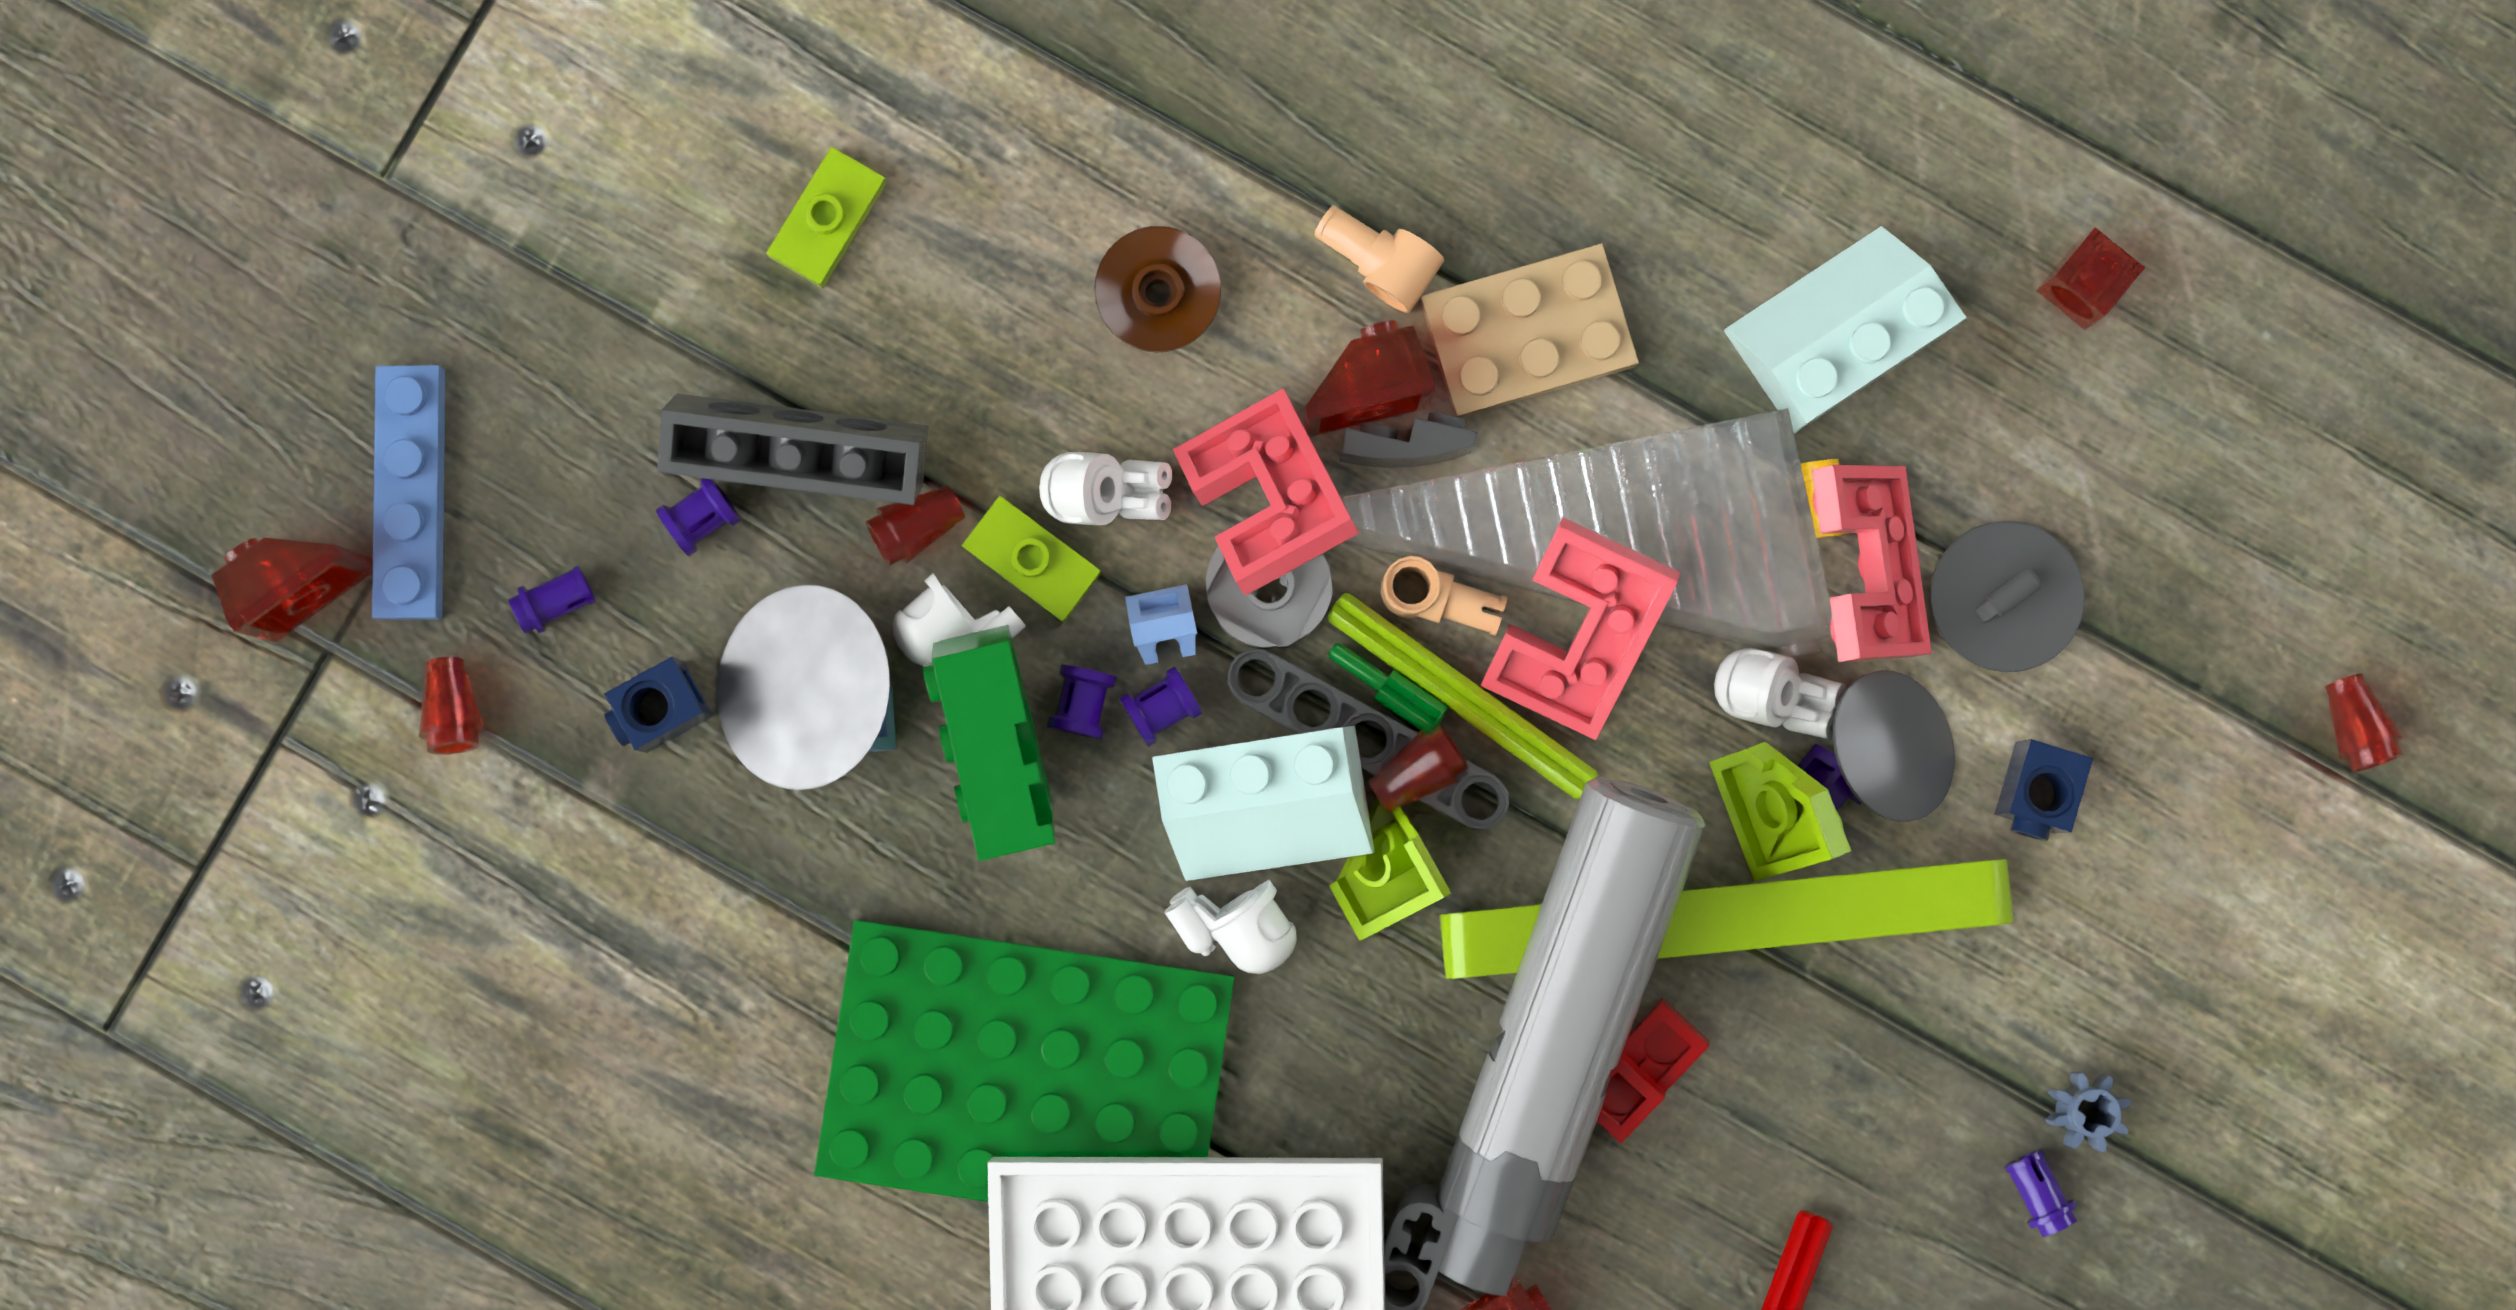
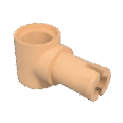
M1332 205L1325 213L1314 234L1315 238L1359 266L1358 272L1366 277L1363 284L1370 292L1386 304L1404 313H1410L1445 261L1443 256L1434 247L1413 233L1404 229H1398L1394 235L1386 230L1379 234L1335 205Z
M1414 556L1400 558L1389 566L1381 582L1380 591L1385 607L1390 613L1399 618L1413 619L1420 617L1436 623H1440L1441 618L1489 632L1490 635L1494 636L1497 634L1502 618L1485 613L1482 609L1501 615L1505 610L1508 599L1504 595L1498 596L1454 582L1453 574L1437 570L1430 562L1421 557ZM1407 571L1415 572L1422 576L1428 588L1427 597L1416 604H1405L1395 596L1392 588L1393 580L1396 576Z

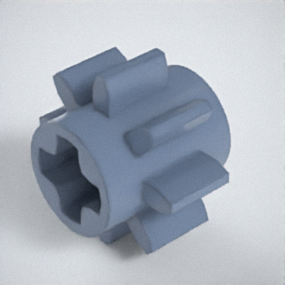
M2070 1072L2071 1087L2064 1091L2049 1089L2048 1091L2050 1096L2057 1100L2056 1113L2048 1116L2045 1119L2046 1123L2054 1126H2063L2068 1130L2063 1141L2065 1146L2076 1149L2081 1145L2084 1136H2087L2089 1145L2093 1150L2104 1152L2107 1146L2105 1137L2113 1132L2120 1134L2128 1133L2129 1130L2126 1126L2120 1123L2121 1109L2131 1105V1100L2114 1097L2109 1093L2113 1085V1078L2110 1076L2099 1075L2092 1087H2089L2088 1079L2084 1073ZM2083 1100L2091 1102V1107L2098 1112L2094 1122L2085 1121L2086 1116L2078 1111L2079 1105Z

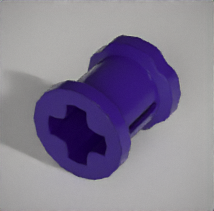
M701 478V487L670 508L663 504L656 509V513L667 531L689 557L697 552L696 544L726 523L734 526L742 521L728 497L713 479Z
M1061 664L1059 674L1064 678L1056 715L1049 717L1047 727L1085 737L1102 739L1104 730L1099 726L1107 688L1115 686L1116 677L1086 668Z
M1175 666L1166 671V678L1134 697L1128 693L1119 697L1127 714L1148 747L1156 743L1157 734L1188 716L1196 718L1202 714L1199 705Z

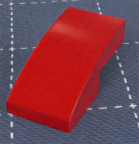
M1663 998L1630 1031L1618 1065L1611 1069L1609 1073L1610 1082L1597 1122L1619 1143H1622L1665 1099L1666 1091L1710 1045V1040Z

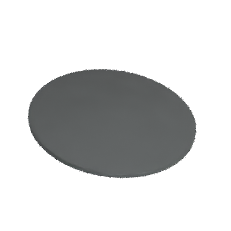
M2011 521L1993 522L1978 526L1955 540L1944 552L1935 568L1930 591L1931 608L1935 623L1950 647L1967 661L1979 667L1999 672L2029 670L2057 656L2074 637L2082 619L2085 601L2082 577L2075 560L2068 550L2047 532L2029 524Z
M1889 670L1874 671L1859 677L1851 683L1840 698L1833 722L1834 751L1845 782L1856 798L1878 816L1897 822H1910L1926 817L1943 802L1951 786L1954 773L1955 754L1953 739L1943 711L1933 696L1921 684L1899 672Z

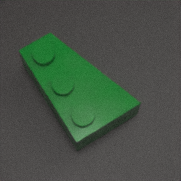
M1009 625L933 643L932 663L923 665L925 683L931 702H942L946 724L939 725L940 740L947 763H956L960 784L954 786L957 806L962 822H969L978 862L1055 844L1054 803Z

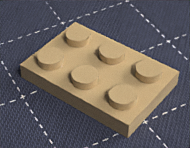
M1602 243L1422 295L1420 298L1421 307L1454 416L1459 418L1632 369L1639 364Z

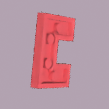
M1284 388L1173 449L1194 495L1202 506L1255 477L1258 478L1271 506L1215 536V540L1235 582L1245 596L1359 534L1351 515Z
M1831 465L1813 469V507L1819 518L1820 533L1858 534L1860 549L1858 568L1864 580L1866 592L1830 597L1832 612L1830 630L1832 639L1836 644L1838 662L1909 658L1932 654L1906 466Z
M1562 517L1532 580L1590 608L1568 651L1509 624L1480 686L1596 740L1675 589L1680 572Z

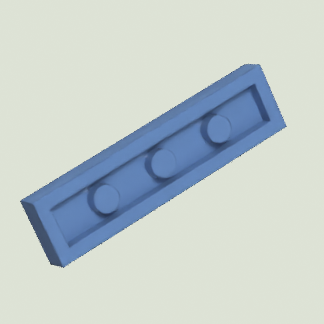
M439 365L376 366L372 618L377 620H442L445 369Z

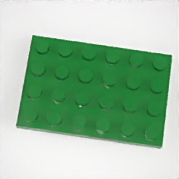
M854 920L814 1176L988 1202V1161L992 1157H1208L1235 976Z

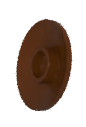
M1144 227L1121 237L1108 249L1102 258L1095 277L1096 305L1107 328L1125 344L1146 352L1174 351L1194 342L1213 322L1221 299L1220 274L1210 252L1190 234L1171 227ZM1160 283L1170 289L1171 295L1165 303L1154 304L1148 300L1146 296L1147 291L1152 285Z

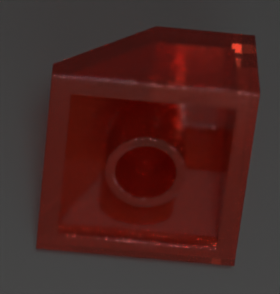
M1391 320L1375 323L1360 329L1361 338L1350 341L1305 406L1303 425L1310 437L1359 426L1361 423H1372L1429 408L1436 388L1414 325L1398 329L1397 321Z
M252 538L228 552L224 557L227 564L211 576L226 621L231 629L236 633L276 643L373 573V559L335 544L263 538L259 541L257 538Z

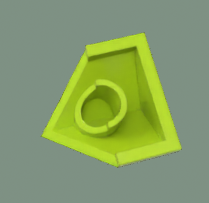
M1384 782L1369 812L1375 853L1348 857L1337 881L1329 885L1359 941L1451 894L1419 834Z

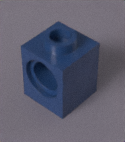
M673 656L604 693L612 708L604 713L613 735L623 747L631 743L633 749L640 752L648 753L713 717L685 662ZM653 691H661L668 702L667 714L660 723L648 726L640 716V704L647 694Z
M2033 739L2015 742L1994 815L2013 820L2010 831L2041 841H2048L2051 832L2055 834L2072 832L2093 758ZM2038 775L2048 779L2054 789L2053 802L2044 811L2035 807L2029 797V786Z

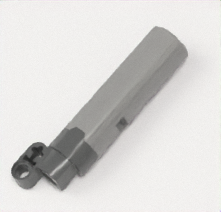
M1598 777L1586 782L1499 1023L1503 1029L1502 1033L1495 1037L1492 1048L1487 1054L1440 1186L1437 1187L1436 1185L1426 1183L1412 1185L1402 1193L1397 1201L1384 1237L1385 1275L1398 1269L1406 1270L1416 1277L1418 1285L1412 1289L1400 1290L1391 1286L1385 1277V1310H1422L1428 1301L1438 1271L1453 1281L1471 1289L1492 1295L1506 1296L1525 1242L1550 1241L1555 1235L1603 1106L1606 1090L1610 1082V1070L1614 1069L1620 1060L1706 828V823L1702 816L1693 808L1686 807L1667 795L1627 781H1615L1606 777ZM1421 1212L1429 1213L1433 1218L1426 1226L1421 1246L1410 1243L1414 1221H1417Z

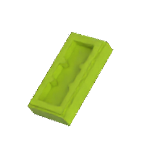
M831 146L766 254L769 258L823 289L887 185L886 178Z
M1000 495L961 545L965 550L1063 623L1066 622L1102 574L1101 570Z

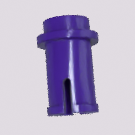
M579 565L573 567V570L529 590L522 585L517 588L519 594L508 599L514 616L524 633L536 629L541 634L546 631L545 624L588 604L596 603L592 589Z
M2038 1149L2019 1157L2018 1162L2016 1160L2009 1162L2004 1168L2010 1174L2032 1217L2027 1221L2029 1227H2037L2041 1236L2046 1237L2077 1222V1218L2072 1211L2077 1207L2075 1200L2067 1201L2044 1157L2043 1149Z

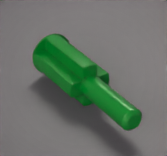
M1335 643L1329 651V659L1378 691L1375 696L1376 701L1425 733L1426 737L1432 734L1444 719L1448 705L1446 706L1397 671L1393 670L1390 676H1388L1341 643Z

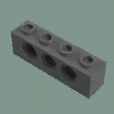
M676 393L661 410L657 472L914 505L923 487L929 425Z

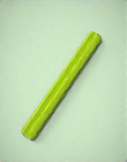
M1350 593L1342 594L1330 609L1327 618L1332 625L1446 706L1448 705V708L1574 799L1580 800L1586 782L1598 778L1597 771Z

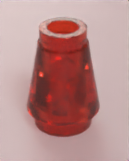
M946 485L939 490L918 495L914 505L891 503L876 508L877 515L865 521L879 553L885 562L891 566L900 560L908 564L953 528L956 523L964 520L965 515L955 494Z
M440 657L425 662L426 674L424 675L419 737L426 740L427 752L437 755H450L477 749L480 746L478 734L484 731V726L467 672L465 671L464 659L460 657Z
M2362 673L2348 676L2325 686L2329 697L2328 702L2340 760L2347 759L2352 773L2377 767L2403 755L2398 743L2399 740L2403 739V736L2370 686L2366 684Z
M1439 725L1429 733L1422 729L1378 772L1379 774L1369 780V784L1388 812H1392L1399 806H1405L1459 783L1457 776L1467 770L1469 766L1450 735Z

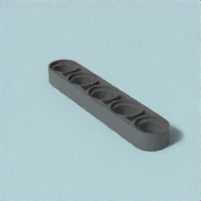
M1249 649L1239 654L1232 661L1228 671L1229 689L1233 697L1244 706L1295 734L1355 726L1366 721L1376 723L1385 733L1386 744L1384 750L1373 758L1360 756L1362 771L1460 825L1473 830L1488 829L1498 824L1506 815L1509 806L1508 791L1503 782L1493 774L1271 652L1262 649ZM1259 660L1267 663L1272 668L1275 682L1268 693L1254 697L1247 695L1241 690L1237 676L1245 663ZM1306 691H1316L1323 694L1330 704L1329 718L1318 727L1302 725L1297 721L1293 713V705L1296 698ZM1417 752L1430 753L1441 764L1442 774L1440 780L1431 788L1420 789L1414 787L1405 775L1407 760ZM1473 783L1489 785L1497 796L1498 804L1495 812L1483 820L1469 817L1461 805L1463 791Z

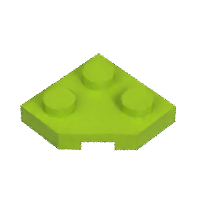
M1767 742L1709 762L1754 882L1828 861L1851 852L1843 830L1841 817L1835 809L1828 789Z

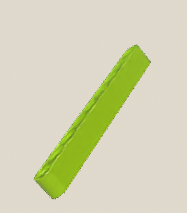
M2007 859L1682 890L1657 959L2014 923ZM1542 904L1439 914L1445 978L1455 979L1517 973Z

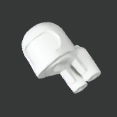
M1066 452L1056 456L1045 466L1040 478V498L1046 511L1064 523L1107 525L1115 519L1118 513L1126 519L1165 520L1171 512V500L1167 494H1163V489L1168 488L1171 484L1172 469L1165 462L1126 460L1119 465L1117 460L1109 454Z
M932 573L924 580L929 588L923 591L902 611L899 609L895 614L892 622V634L897 646L912 662L923 666L932 663V648L935 642L1009 625L1013 639L1026 625L1009 606L1001 613L998 610H994L974 620L944 585L941 586L934 573Z
M1744 648L1734 651L1722 661L1716 673L1714 689L1719 705L1734 718L1769 727H1779L1783 724L1790 731L1832 739L1834 711L1841 696L1847 689V685L1807 673L1799 674L1798 665L1792 657L1755 648Z
M1270 880L1265 881L1253 890L1243 893L1221 909L1204 895L1197 896L1191 887H1187L1169 901L1171 906L1164 912L1190 951L1208 956L1210 952L1215 950L1214 942L1217 941L1231 961L1239 969L1247 973L1262 974L1274 970L1292 954L1297 941L1294 924L1287 920L1273 900L1277 890Z

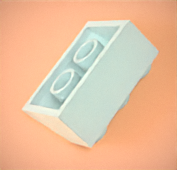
M1880 226L1725 328L1724 332L1793 434H1795L1950 332L1964 321L1966 316L1932 266L1884 227Z
M1355 726L1152 757L1162 822L1185 881L1375 853Z

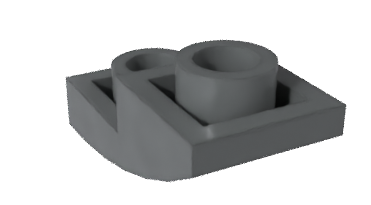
M1430 412L1427 420L1414 419L1409 442L1397 440L1398 431L1393 428L1374 423H1361L1360 431L1347 428L1339 462L1383 468L1432 465L1470 454L1475 445L1478 432L1464 429L1466 421L1462 418L1437 412Z

